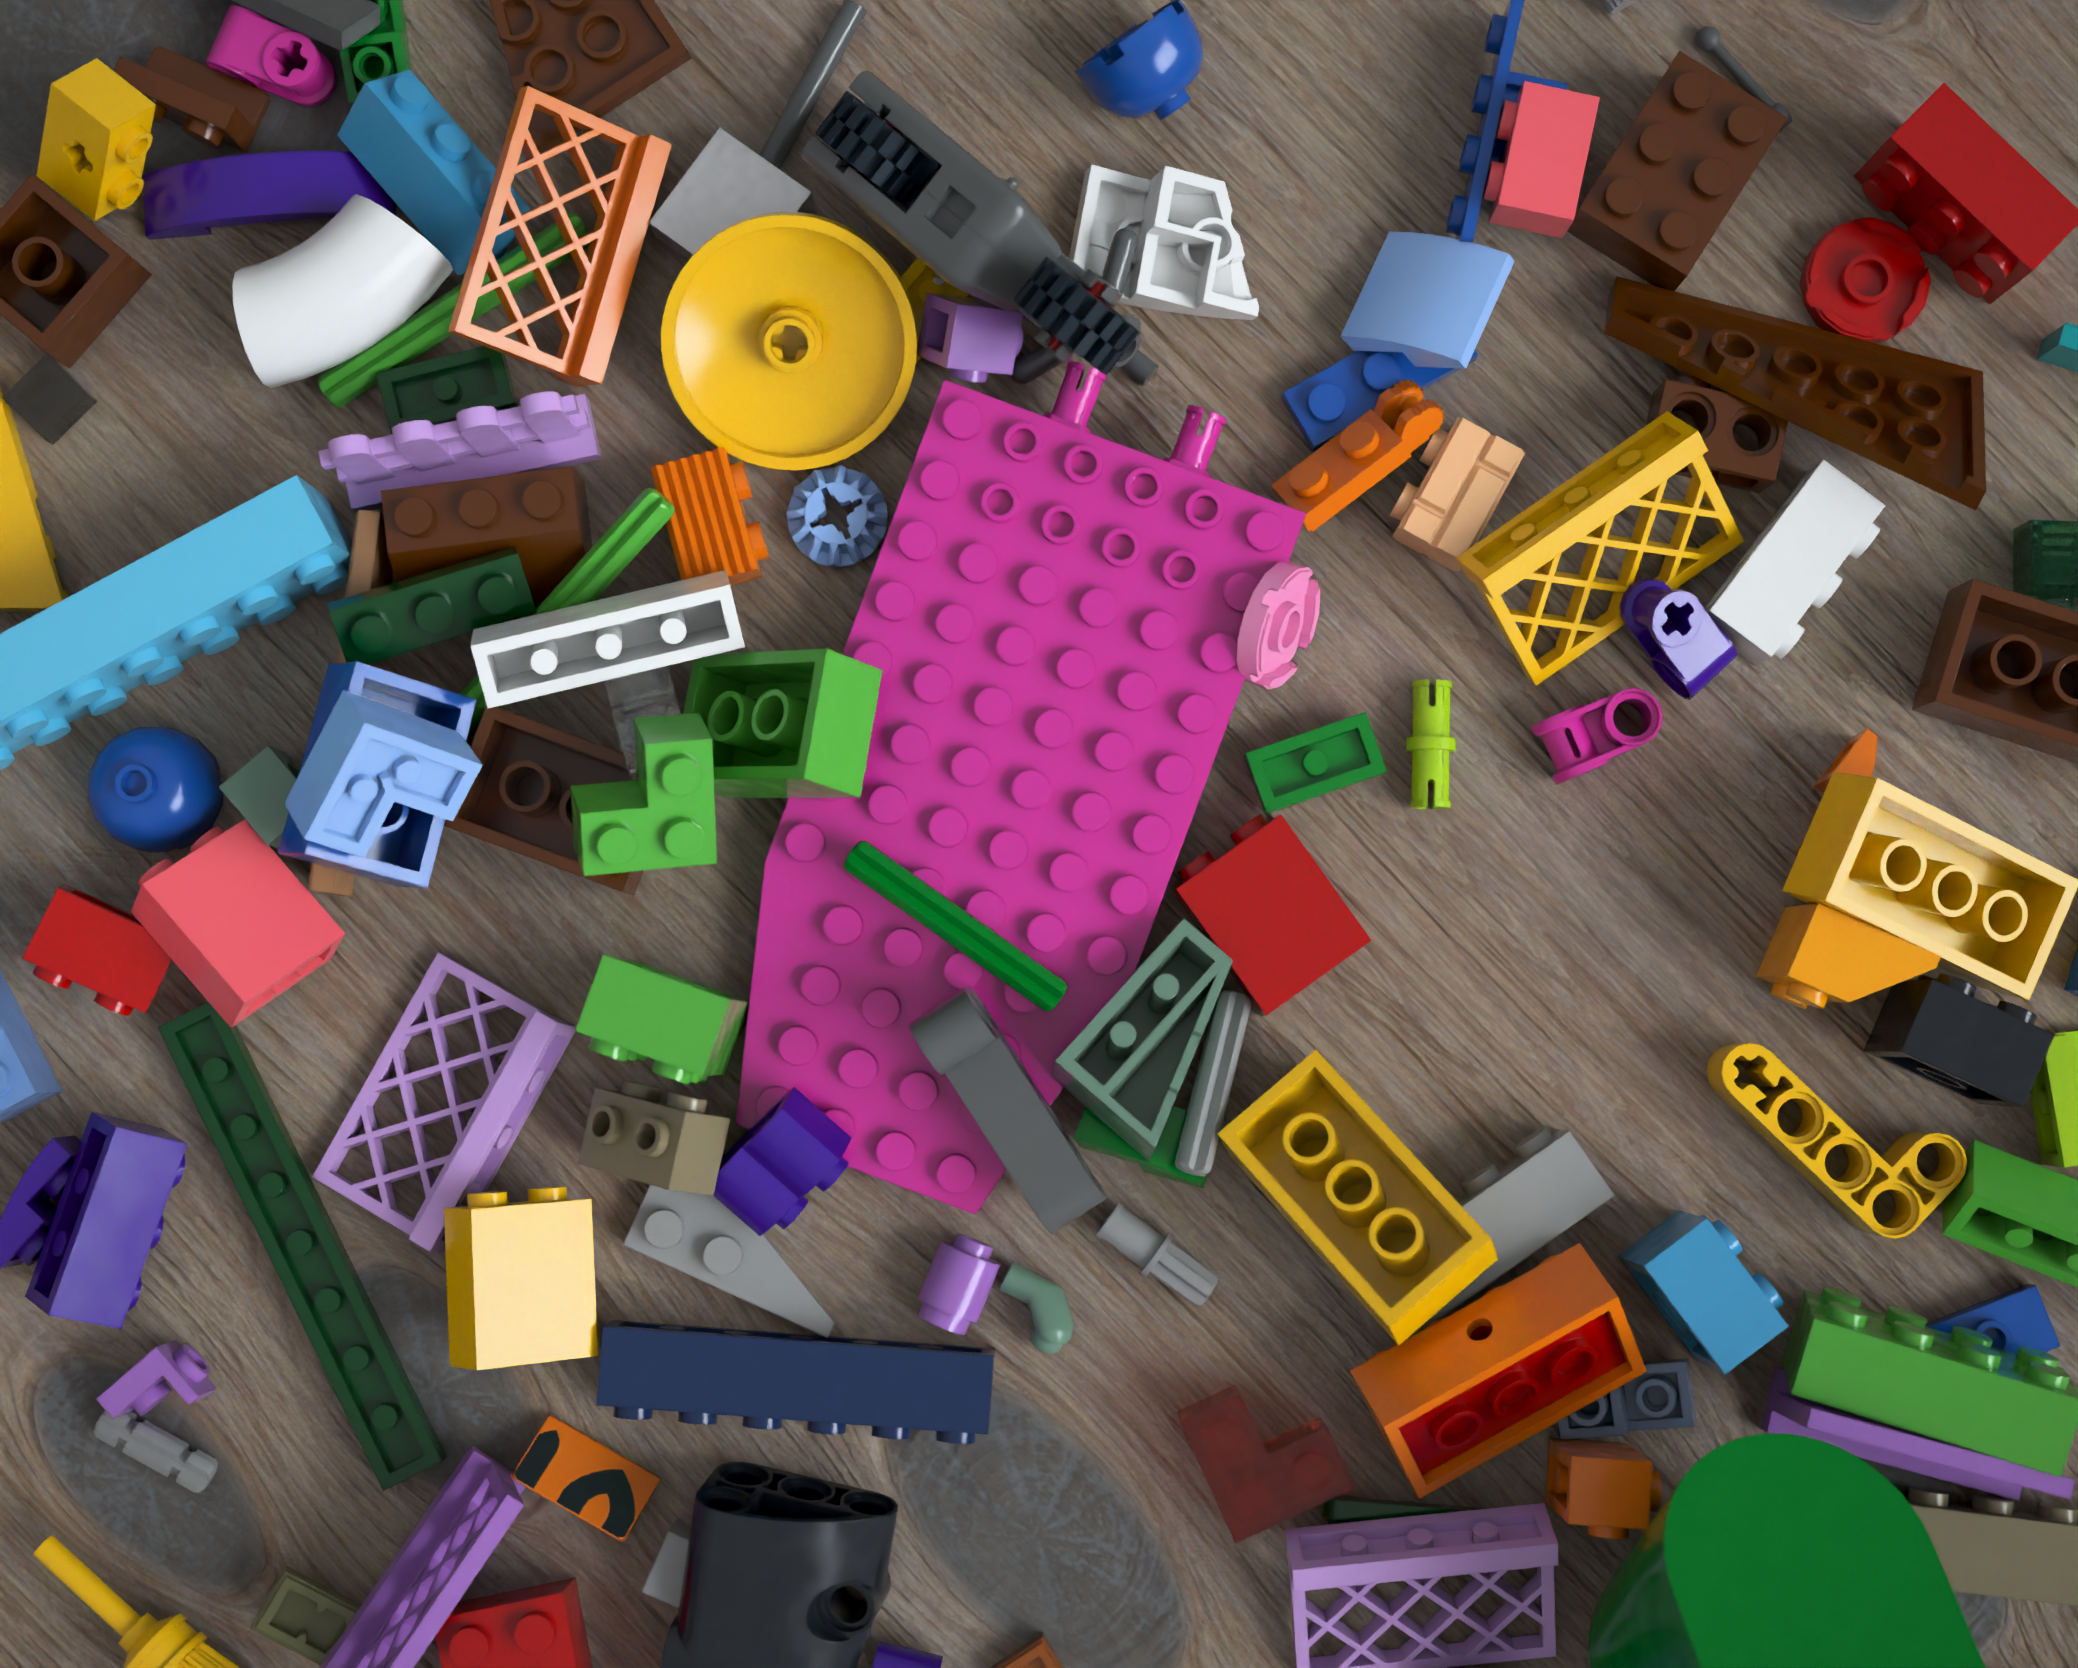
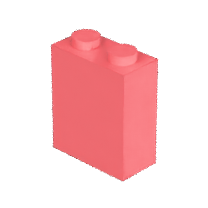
M245 819L226 831L221 826L209 830L191 846V853L173 864L170 859H164L151 867L138 881L140 890L130 911L230 1028L330 961L345 935V932L272 848L266 845Z

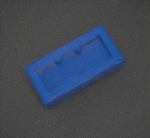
M2032 1284L2020 1286L1926 1323V1327L1951 1334L1954 1326L1978 1331L1993 1339L1992 1347L2017 1354L2019 1346H2027L2044 1352L2060 1347L2037 1286Z

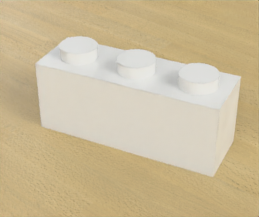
M1823 459L1802 477L1704 609L1713 622L1731 640L1737 652L1754 665H1758L1771 658L1773 654L1782 659L1804 633L1805 628L1799 625L1798 621L1812 604L1817 609H1820L1841 584L1843 579L1835 572L1846 557L1851 555L1857 559L1876 538L1880 528L1873 524V522L1886 505Z

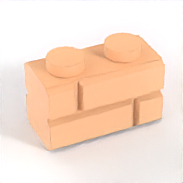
M1457 417L1448 432L1440 429L1435 432V435H1432L1419 461L1430 467L1419 487L1407 482L1389 516L1400 522L1392 537L1418 553L1427 555L1428 558L1448 569L1459 572L1462 568L1456 557L1478 542L1525 452L1512 443L1498 436L1491 435L1489 431L1465 418Z

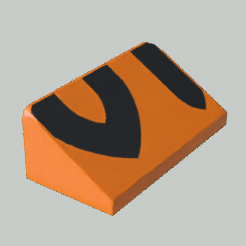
M552 1414L546 1419L511 1476L518 1483L623 1542L630 1535L662 1478Z

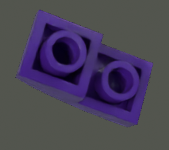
M76 1136L52 1138L34 1159L12 1193L0 1220V1269L23 1263L30 1266L38 1261L57 1209L49 1199L52 1198L56 1201L61 1198L81 1142Z

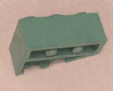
M1183 919L1055 1060L1052 1072L1054 1080L1148 1162L1158 1143L1233 963V960L1186 919Z

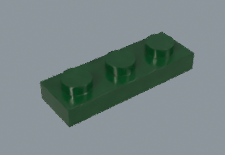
M515 546L327 603L328 612L346 662L358 661L364 664H371L473 632V629L503 623L537 612Z

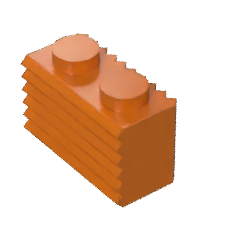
M724 447L651 467L656 490L661 492L675 508L674 514L666 522L681 580L723 570L727 571L730 586L763 577L759 561L770 558L760 522L748 524L742 501L753 498L743 461L732 464Z

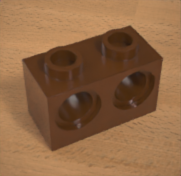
M1678 375L1674 377L1673 381L1666 379L1652 394L1646 425L1666 411L1669 413L1672 411H1684L1695 420L1697 430L1708 449L1703 454V457L1716 484L1761 493L1776 481L1788 425L1787 420L1730 393L1711 389V384L1695 376ZM1734 425H1746L1756 433L1758 438L1757 451H1747L1737 445L1733 438ZM1687 466L1676 473V475L1692 478Z

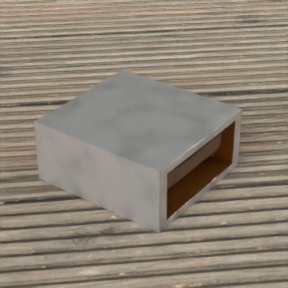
M719 128L655 213L649 224L658 240L689 260L708 239L733 223L748 217L772 212L786 211L812 214L816 206L811 191L725 130Z

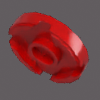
M1872 217L1854 219L1852 222L1843 223L1826 232L1806 256L1800 278L1803 304L1816 326L1822 330L1872 343H1883L1907 329L1925 307L1931 284L1929 267L1925 269L1924 260L1920 255L1922 249L1915 238L1895 223Z

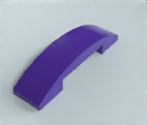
M291 151L235 155L174 165L142 175L144 181L145 236L149 240L211 235V227L327 217L332 219L355 194L370 199L397 216L396 203L352 152Z

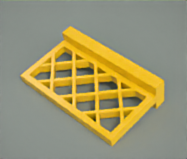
M1668 411L1456 557L1465 576L1477 586L1527 679L1535 686L1624 625L1620 616V603L1623 594L1634 583L1644 552L1665 555L1660 573L1654 579L1664 582L1671 589H1677L1744 542L1703 457V454L1708 449L1699 431ZM1687 466L1692 478L1684 502L1662 498L1668 478ZM1702 497H1703V499H1704L1706 505L1700 504V503H1701V500H1702ZM1629 505L1641 506L1631 538L1609 535L1616 514ZM1658 509L1680 513L1669 544L1648 541ZM1696 515L1713 518L1720 533L1699 548L1687 547L1686 545ZM1576 542L1589 543L1579 574L1556 571L1563 551ZM1605 546L1627 549L1617 580L1595 577ZM1523 579L1536 580L1526 611L1507 608L1501 594ZM1552 583L1575 586L1565 616L1543 613ZM1591 588L1613 591L1607 612L1595 620L1582 619ZM1515 622L1522 623L1520 630ZM1538 625L1561 628L1555 648L1536 660L1531 652V647Z

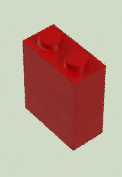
M1261 814L1257 815L1230 835L1236 844L1233 849L1217 860L1214 859L1208 850L1178 872L1185 883L1173 892L1203 935L1233 960L1229 971L1251 999V1002L1261 1016L1271 1013L1372 941L1281 814L1269 823L1266 822Z

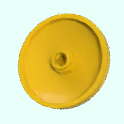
M786 211L764 213L733 223L716 233L691 256L682 268L668 296L662 319L661 352L663 366L669 386L683 413L693 426L718 448L724 447L727 453L733 457L765 468L778 470L815 469L844 460L859 452L873 442L895 418L910 389L917 357L916 319L908 292L897 271L884 254L864 236L844 224L816 214Z

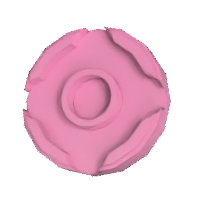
M1291 561L1288 563L1278 562L1264 574L1253 591L1243 615L1237 640L1236 661L1239 673L1245 676L1244 680L1248 683L1267 690L1277 688L1283 685L1297 670L1298 664L1291 662V659L1297 647L1306 650L1308 644L1311 643L1320 609V588L1317 580L1310 578L1313 575V571L1309 567Z

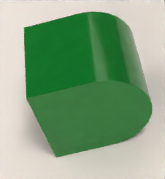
M1766 1433L1735 1439L1707 1453L1692 1466L1603 1590L1594 1609L1589 1633L1590 1668H1986L1932 1540L1921 1519L1902 1493L1881 1473L1857 1456L1821 1440L1784 1433Z

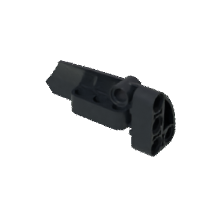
M728 1462L716 1467L696 1492L679 1612L669 1628L660 1668H856L876 1615L891 1588L888 1567L898 1504L892 1498L878 1492L758 1464ZM843 1586L858 1589L864 1595L866 1601H858L851 1598Z

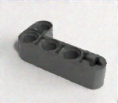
M966 986L909 1024L913 1037L928 1061L940 1075L945 1073L1025 1199L1050 1234L1057 1232L1107 1199L1093 1172L971 986Z

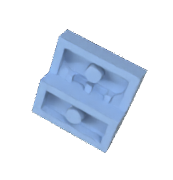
M1389 231L1340 337L1353 351L1403 352L1415 367L1466 369L1515 261L1508 253L1472 242H1462L1455 238L1425 233Z

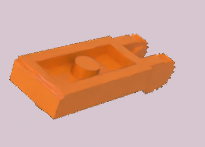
M1400 380L1398 384H1394L1393 388L1385 390L1379 395L1374 411L1372 409L1367 411L1270 485L1284 505L1307 513L1302 525L1308 532L1316 530L1411 458V452L1429 440L1430 435H1435V432L1441 429L1440 426L1444 423L1443 418L1445 417L1443 414L1444 410L1434 400L1430 401L1427 399L1423 401L1425 396L1422 393L1424 391L1413 380Z

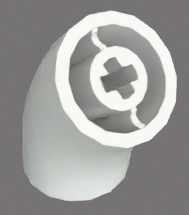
M357 194L353 195L325 226L304 242L283 254L261 263L240 268L235 272L232 284L233 306L241 340L254 372L264 385L273 388L308 378L347 361L370 348L402 325L430 299L453 271V268L436 247L403 220L370 199Z

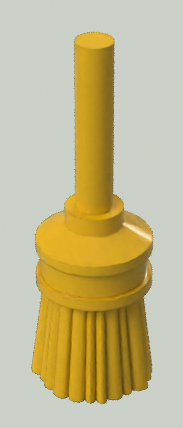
M53 1535L48 1537L33 1553V1556L122 1637L118 1645L127 1652L123 1668H240L207 1645L205 1641L208 1637L202 1631L199 1633L186 1622L187 1618L182 1613L159 1621L149 1612L141 1617Z

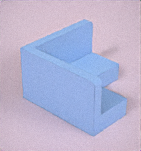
M343 690L286 799L285 806L304 839L365 858L394 802L453 822L483 765L459 732Z

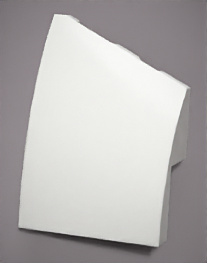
M1091 164L1084 174L1069 255L1072 261L1083 270L1087 271V269H1090L1099 276H1102L1115 233L1119 229L1129 228L1136 233L1138 244L1122 293L1123 295L1118 303L1204 317L1254 320L1258 317L1259 304L1257 298L1251 297L1242 264L1245 254L1240 236L1234 230L1231 223L1233 210L1224 181L1169 166H1164L1151 180Z

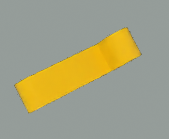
M1752 1043L1723 1045L1714 1051L1708 1061L1707 1076L1709 1084L1714 1091L1854 1226L1863 1232L1893 1239L1909 1235L1950 1194L1966 1173L1967 1158L1965 1150L1956 1139L1947 1134L1925 1131L1909 1132L1898 1138L1880 1156L1785 1064L1762 1045ZM1735 1060L1751 1061L1752 1064L1746 1071L1749 1077L1759 1086L1775 1088L1763 1094L1752 1084L1735 1083L1734 1080L1737 1078L1739 1071L1733 1063ZM1792 1099L1801 1109L1802 1121L1799 1128L1788 1135L1780 1128L1777 1115L1781 1105L1787 1100ZM1931 1144L1938 1152L1939 1165L1934 1174L1925 1178L1918 1170L1917 1156L1924 1146ZM1840 1145L1848 1154V1169L1844 1175L1838 1179H1833L1826 1171L1825 1158L1831 1148ZM1887 1190L1894 1197L1896 1204L1895 1213L1888 1222L1879 1224L1873 1215V1201L1878 1194Z

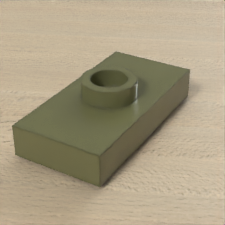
M285 1566L252 1621L251 1630L321 1665L361 1607V1604Z

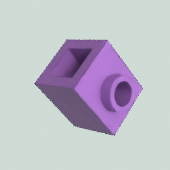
M927 293L917 356L942 367L950 368L949 376L960 380L985 383L988 373L1012 375L1015 357L1018 355L1023 342L1021 326L1023 314L1019 310H1005L982 299Z

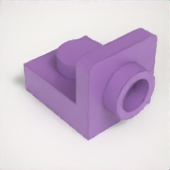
M177 1340L155 1347L96 1400L114 1419L134 1410L140 1416L149 1412L172 1392V1389L166 1383L167 1381L187 1404H192L206 1398L216 1388L207 1377L210 1374V1368L205 1359L191 1346L186 1344L181 1346Z

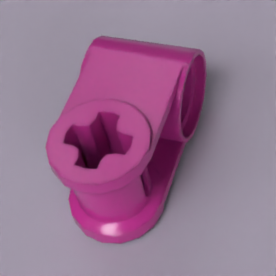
M236 5L229 6L205 61L206 66L296 103L299 106L313 107L321 105L331 97L337 84L336 69L331 61L319 52L310 38L300 32L273 23L251 10Z
M1631 688L1619 691L1584 706L1582 704L1534 724L1531 726V729L1535 736H1542L1556 769L1552 778L1555 785H1558L1609 763V759L1647 743L1660 730L1663 715L1661 706L1653 695L1645 690ZM1619 704L1633 705L1642 714L1644 723L1642 731L1638 736H1626L1616 728L1613 715L1614 710Z

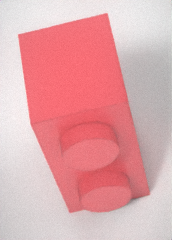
M1524 81L1514 102L1504 100L1495 136L1496 139L1505 140L1501 163L1491 161L1482 197L1484 200L1493 201L1489 223L1563 238L1574 221L1600 97Z

